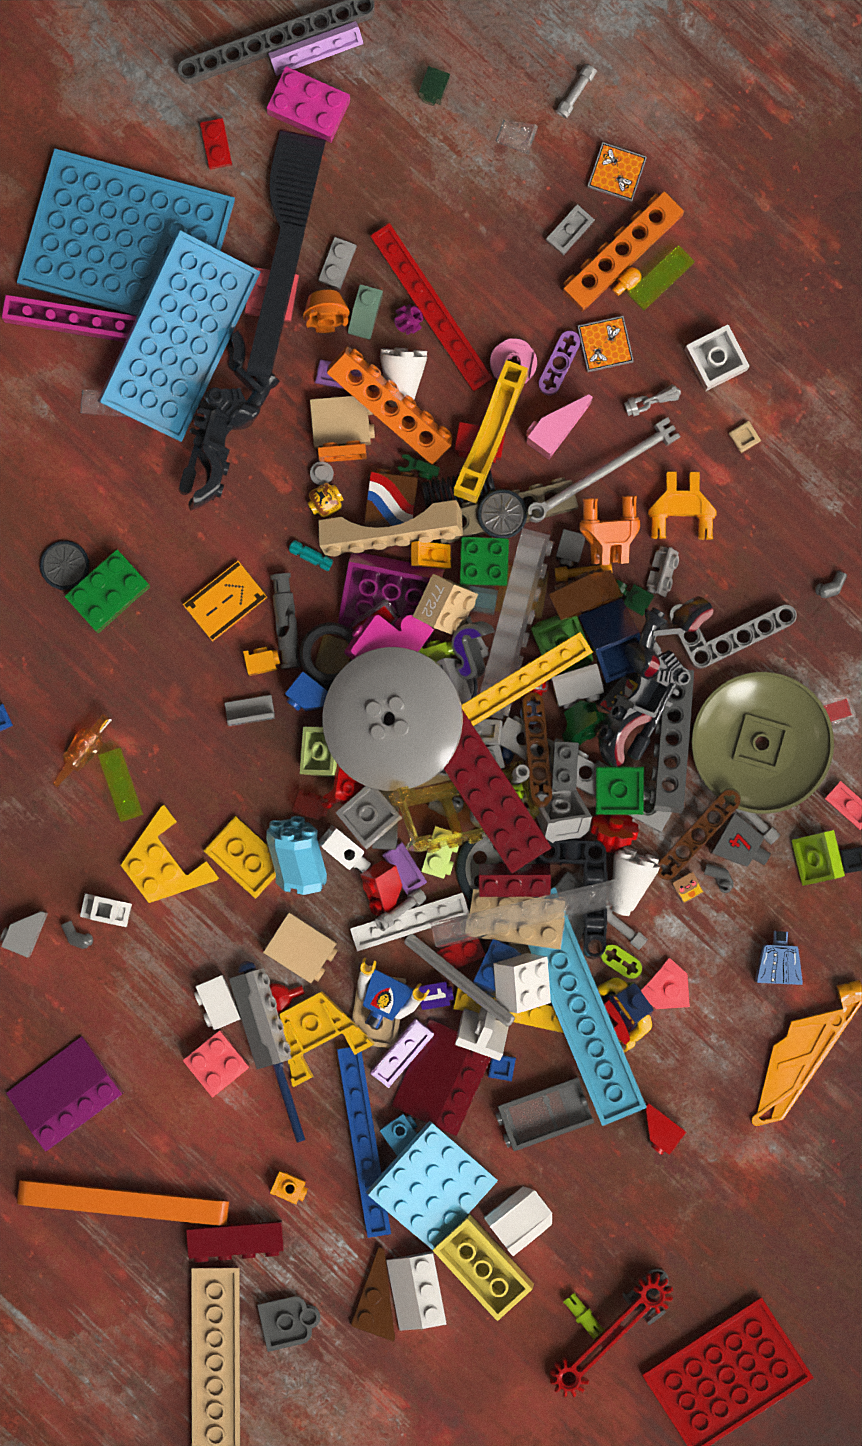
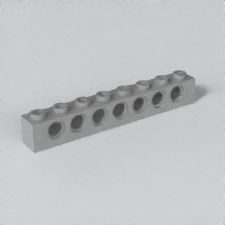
M514 716L513 719L508 717L502 727L500 746L511 750L514 754L526 760L525 746L519 745L516 741V736L519 733H524L523 720L517 716ZM535 727L534 730L529 728V730L533 733H538L541 731V729ZM547 738L548 746L551 750L549 754L551 774L553 769L554 742H563L557 738L554 741ZM538 744L530 747L531 753L535 756H540L537 752ZM578 750L576 787L596 798V767L609 766L598 760L594 764L587 760L589 755ZM587 766L591 769L592 776L589 779H582L579 776V769L581 767ZM645 785L644 800H650L651 789ZM652 811L651 813L644 812V815L629 816L658 832H662L672 812Z

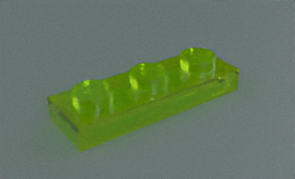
M678 245L628 293V296L645 311L695 261Z
M117 748L98 755L120 822L144 815L122 749Z

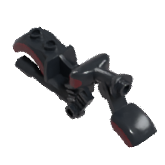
M697 596L686 601L674 614L672 623H667L668 620L663 618L665 613L654 607L651 611L645 608L646 622L639 642H630L625 646V655L636 674L639 675L638 686L629 697L620 694L616 696L618 701L604 720L597 736L600 754L609 765L617 767L623 764L625 759L624 743L627 736L634 728L646 723L642 731L636 735L627 751V755L632 759H641L651 742L650 736L658 724L665 706L671 707L673 705L672 702L668 701L672 693L675 695L679 694L676 686L689 683L691 679L690 672L682 666L673 652L667 650L662 653L655 639L656 636L682 634L684 631L698 630L701 624L713 615V607L706 599Z

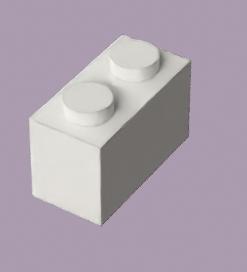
M223 975L196 986L197 992H194L199 1006L203 1004L207 1013L203 1014L208 1027L213 1026V1029L216 1030L241 1019Z

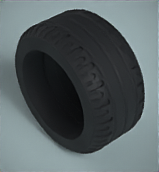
M327 622L319 624L307 632L301 642L299 654L302 667L309 677L324 685L332 684L339 672L327 674L319 671L312 663L311 648L319 637L326 634L339 635L349 644L354 638L351 629L339 623Z

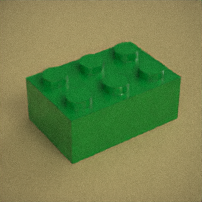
M117 549L64 597L99 634L151 586Z

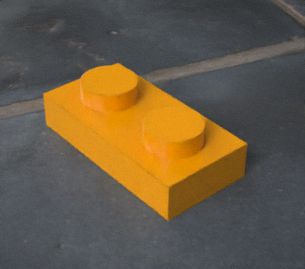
M420 541L411 542V566L451 568V545L430 542L422 543Z

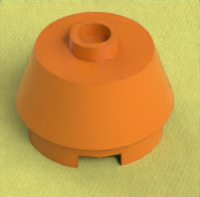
M320 290L309 295L303 319L306 321L307 328L314 327L317 333L335 332V327L341 324L345 327L348 324L350 311L339 292Z

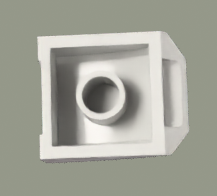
M523 1186L485 1215L484 1219L507 1250L514 1256L552 1225V1212L535 1190Z

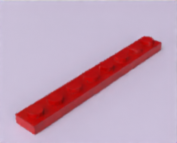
M389 223L370 235V238L416 307L422 312L423 318L471 390L475 392L492 381V376L392 225Z

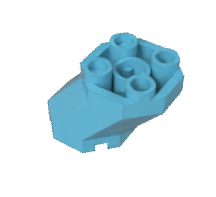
M294 816L291 819L282 821H271L266 839L276 873L275 883L283 891L290 892L291 888L297 889V894L305 895L321 891L322 884H326L327 873L317 840L318 830L309 822H305V819L300 816Z

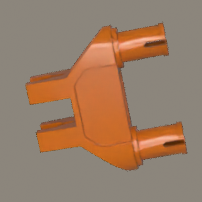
M622 496V517L620 519L601 521L597 519L598 498H583V520L579 522L581 533L591 545V564L629 563L630 543L640 529V519L636 517L637 496Z

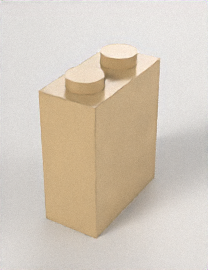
M347 396L310 400L315 449L323 447L324 443L334 442L337 443V446H344L346 442L356 440L360 441L361 444L371 445L370 438H375L374 424H369L368 415H373V413L355 397Z
M288 913L263 953L309 983H312L314 980L317 982L320 980L325 972V969L322 968L326 960L331 962L338 949L335 948L337 945L335 941L293 914Z

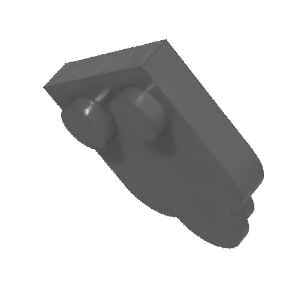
M298 1296L257 1304L267 1352L306 1343L311 1338L312 1328H315L320 1322L318 1309L312 1305H306L304 1300Z

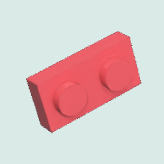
M839 781L824 799L858 830H861L862 800L844 783Z

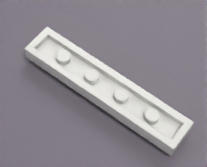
M460 893L406 911L394 920V924L385 931H381L375 921L351 928L350 930L356 949L360 951L469 916L470 914L464 895Z

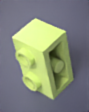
M435 826L421 872L443 879L445 874H451L454 862L450 861L452 852L457 853L461 839L457 838L458 833Z

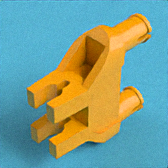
M677 472L666 473V492L648 510V515L652 518L651 539L658 538V529L659 539H666V518L668 516H693L698 518V539H705V530L706 540L713 539V519L717 516V512L699 491L700 472H690L689 491H676Z

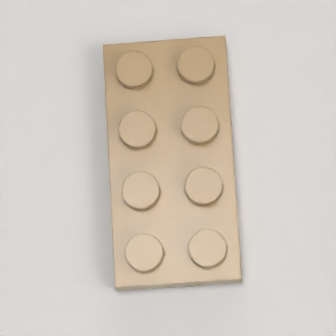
M473 889L466 936L561 950L568 903L534 897H479V890Z

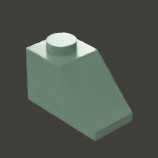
M360 284L348 334L371 340L383 298L382 290Z

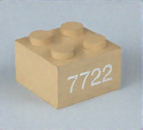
M433 574L412 617L433 628L453 635L456 629L465 625L470 611L475 606L478 594L453 581Z

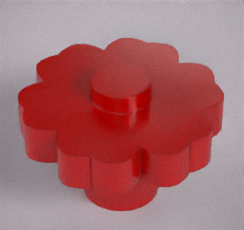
M597 815L592 818L590 827L591 833L597 835V840L605 846L606 852L615 853L622 846L631 845L632 840L637 839L639 825L636 822H632L633 818L629 815Z

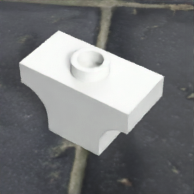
M85 894L80 917L127 927L132 904Z

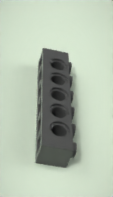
M688 670L691 675L688 684L676 686L681 697L679 699L669 698L668 701L672 702L673 705L671 707L665 706L661 720H659L655 727V734L659 735V743L654 744L653 757L658 758L657 766L652 768V780L656 781L655 789H651L650 803L654 804L653 811L682 813L684 809L694 670ZM669 713H676L680 720L672 722L668 719L667 715ZM667 736H674L678 743L670 745L666 742L665 738ZM668 758L673 759L676 766L668 768L664 765L663 761ZM669 781L674 785V789L666 791L663 789L662 783Z

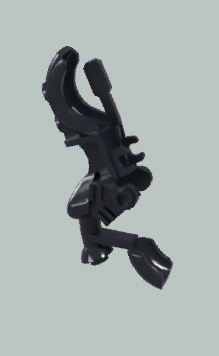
M239 330L232 334V339L227 343L228 367L252 393L246 401L241 388L220 389L213 387L206 392L204 397L206 399L200 401V409H198L197 413L204 415V417L196 415L193 418V421H195L194 425L200 429H190V433L196 437L192 443L194 446L188 466L183 470L178 488L182 495L191 493L196 476L194 468L198 457L206 471V484L195 491L193 497L188 502L190 511L206 505L211 500H214L215 497H221L224 484H221L222 476L227 475L230 462L226 461L230 449L225 447L226 436L231 430H241L250 427L259 415L261 406L265 402L270 390L280 382L273 373L270 380L255 377L254 380L250 375H247V372L243 369L246 358V346Z

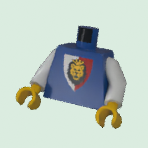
M366 958L362 960L361 971L357 981L358 996L363 1002V1006L371 1010L365 1023L378 1029L383 1017L393 1021L394 1018L402 1019L414 1012L430 992L429 989L426 993L420 992L419 987L421 983L414 989L376 970L375 960L372 966L366 965Z

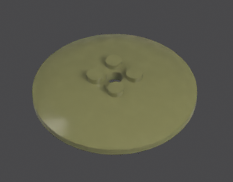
M771 672L744 674L727 681L717 688L702 705L692 732L693 759L696 769L708 789L716 797L725 789L732 788L737 790L741 797L740 805L737 809L756 814H771L788 810L810 797L825 779L834 751V734L831 721L821 701L800 682L785 675ZM758 737H765L768 740L767 749L759 750L756 747L755 741ZM735 795L724 796L726 804H735Z

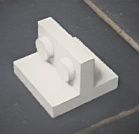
M481 1007L479 1013L464 1009L455 1045L500 1061L505 1047L508 1027L495 1020L496 1018L483 1007Z

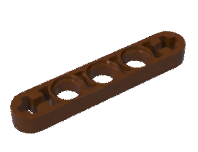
M529 693L524 697L521 705L526 765L530 771L528 777L529 798L535 807L543 808L552 799L545 708L543 698L539 694ZM530 699H533L534 703L538 704L535 708L534 716H531L532 707L527 705ZM533 721L538 722L541 726V731L538 733L531 732L528 724ZM534 744L540 745L543 748V754L540 756L533 755L530 747ZM536 767L542 768L545 771V777L542 779L535 778L532 773L533 769ZM546 783V785L542 786V794L547 795V797L542 802L535 795L539 792V785Z
M728 788L722 791L659 860L660 868L657 875L661 879L670 880L674 878L738 808L741 797L737 790ZM733 794L735 795V804L729 803L725 807V810L729 812L725 814L723 809L716 806V804L719 803L722 806L726 801L724 796H731ZM709 812H719L721 820L718 823H711L707 818ZM695 828L703 829L705 832L704 839L695 840L692 837V831ZM678 846H687L690 851L689 855L684 858L679 857L676 854ZM669 855H672L677 862L672 865V873L666 872L664 874L662 872V864L667 866L672 861Z

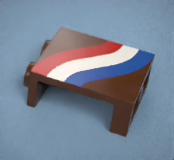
M376 469V472H371L364 522L365 527H390L413 519L418 478L413 477V473L400 472L399 475H392L390 470Z

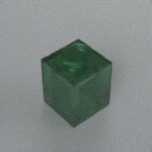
M428 66L419 90V98H422V102L431 106H435V103L441 105L450 82V74Z

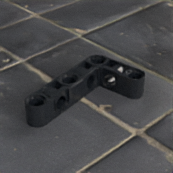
M547 840L552 847L554 855L551 858H545L543 855L538 856L537 859L540 863L559 866L562 864H579V866H582L584 872L582 886L583 953L589 959H598L606 949V848L597 841L562 840L552 843ZM597 848L601 853L600 858H591L588 853L589 849ZM597 895L601 901L600 905L592 906L588 901L589 896ZM590 942H597L600 945V952L596 954L590 952L588 944Z

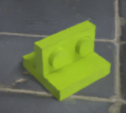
M834 830L792 840L802 886L845 876Z

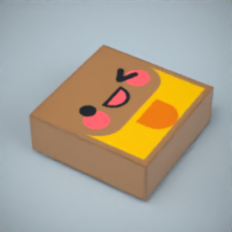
M693 872L672 883L683 904L704 893Z

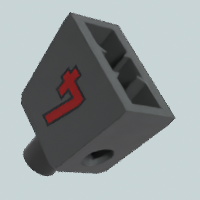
M736 814L731 816L711 851V854L745 867L749 866L752 859L765 865L771 855L770 852L760 847L764 837Z

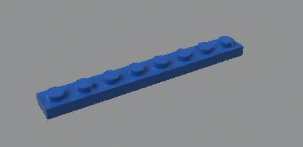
M351 1047L337 1049L367 1237L391 1234L388 1212L366 1193L380 1177L381 1167L362 1051L354 1055Z

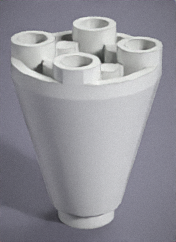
M408 348L381 349L380 360L384 378L387 381L392 380L403 395H409L415 399L427 361V351L413 350L412 352L408 351ZM389 400V405H392L391 407L397 406L396 402Z
M623 847V850L615 851L611 904L613 906L611 910L629 916L630 912L635 909L660 868L658 864L659 858L648 854L645 857L636 854L637 850L630 847Z

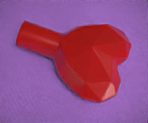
M272 983L269 985L272 996L277 1003L276 1009L278 1014L288 1008L292 998L305 994L302 985L292 989H288L281 984Z

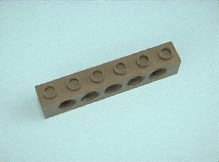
M564 477L551 481L552 485L543 487L541 483L530 486L529 491L520 493L519 489L513 490V492L518 494L522 500L529 498L534 503H543L545 501L544 496L547 493L558 494L571 486L572 481H566ZM575 494L546 512L544 518L577 510L578 503ZM468 502L460 505L462 517L467 521L466 526L463 527V536H456L450 540L440 539L441 544L460 541L462 537H475L486 534L476 518L479 504L475 505L473 502ZM532 510V515L527 516L526 523L531 522L529 519L532 516L539 517V512Z

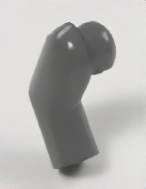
M837 571L832 582L826 584L819 583L815 588V593L821 596V598L826 599L838 595L848 575Z
M453 797V799L444 803L432 798L428 808L445 817H449L459 813L463 809L464 802L460 797Z

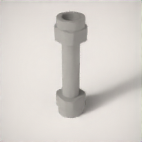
M585 64L579 73L580 78L565 101H561L555 111L563 118H568L573 111V104L587 82H591L597 73L595 68Z
M519 765L512 771L513 777L509 780L511 785L519 784L528 779L530 773L528 767Z
M739 809L735 810L738 814L741 812L763 834L764 839L770 845L780 837V834L773 827L770 828L755 813Z
M416 889L399 906L389 913L385 912L375 920L377 927L381 931H385L394 924V920L410 908L422 904L426 900L424 892L421 889Z
M607 906V922L631 940L630 944L640 950L648 939L640 932L636 933L612 914L613 911Z

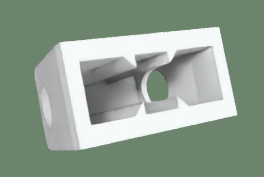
M333 825L330 826L318 841L323 849L349 870L354 867L357 871L363 873L371 865L362 856L364 851ZM347 849H350V856L345 857L344 852Z

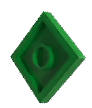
M596 767V814L644 815V767Z

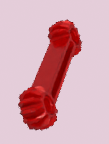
M650 1273L646 1274L647 1282L639 1278L638 1283L640 1286H634L633 1291L640 1295L572 1363H568L566 1356L562 1358L563 1365L558 1361L554 1363L556 1369H551L549 1373L554 1377L549 1382L552 1385L558 1384L554 1389L556 1393L563 1389V1397L567 1396L568 1391H571L572 1397H576V1389L583 1393L585 1391L583 1385L589 1384V1379L583 1377V1375L651 1308H655L656 1314H660V1305L666 1310L669 1308L666 1301H673V1296L668 1294L673 1291V1287H665L669 1281L667 1278L660 1282L659 1273L655 1275V1280H652ZM651 1288H655L660 1292V1296L656 1299H651L647 1296L646 1292ZM640 1303H644L645 1305L624 1326H622L621 1322ZM598 1345L602 1346L583 1367L578 1366ZM572 1372L575 1374L576 1379L573 1382H567L564 1380L563 1374Z

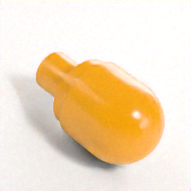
M633 267L626 269L617 279L618 284L612 291L619 296L624 290H632L641 281L640 271Z

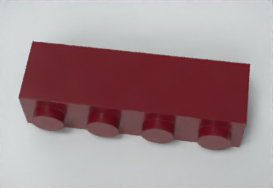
M282 1221L194 1227L186 1230L188 1259L194 1258V1262L209 1261L208 1257L217 1256L218 1260H231L232 1255H242V1259L255 1258L256 1253H265V1257L279 1256V1252L285 1249Z

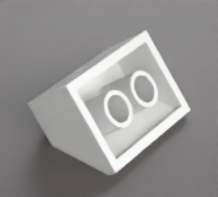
M433 1251L386 1260L399 1330L425 1329L446 1325Z

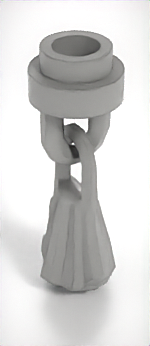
M671 384L651 398L647 396L629 398L627 402H624V406L628 416L633 415L634 417L639 415L640 412L648 410L653 403L678 400L681 391ZM643 401L645 406L638 408L637 402Z

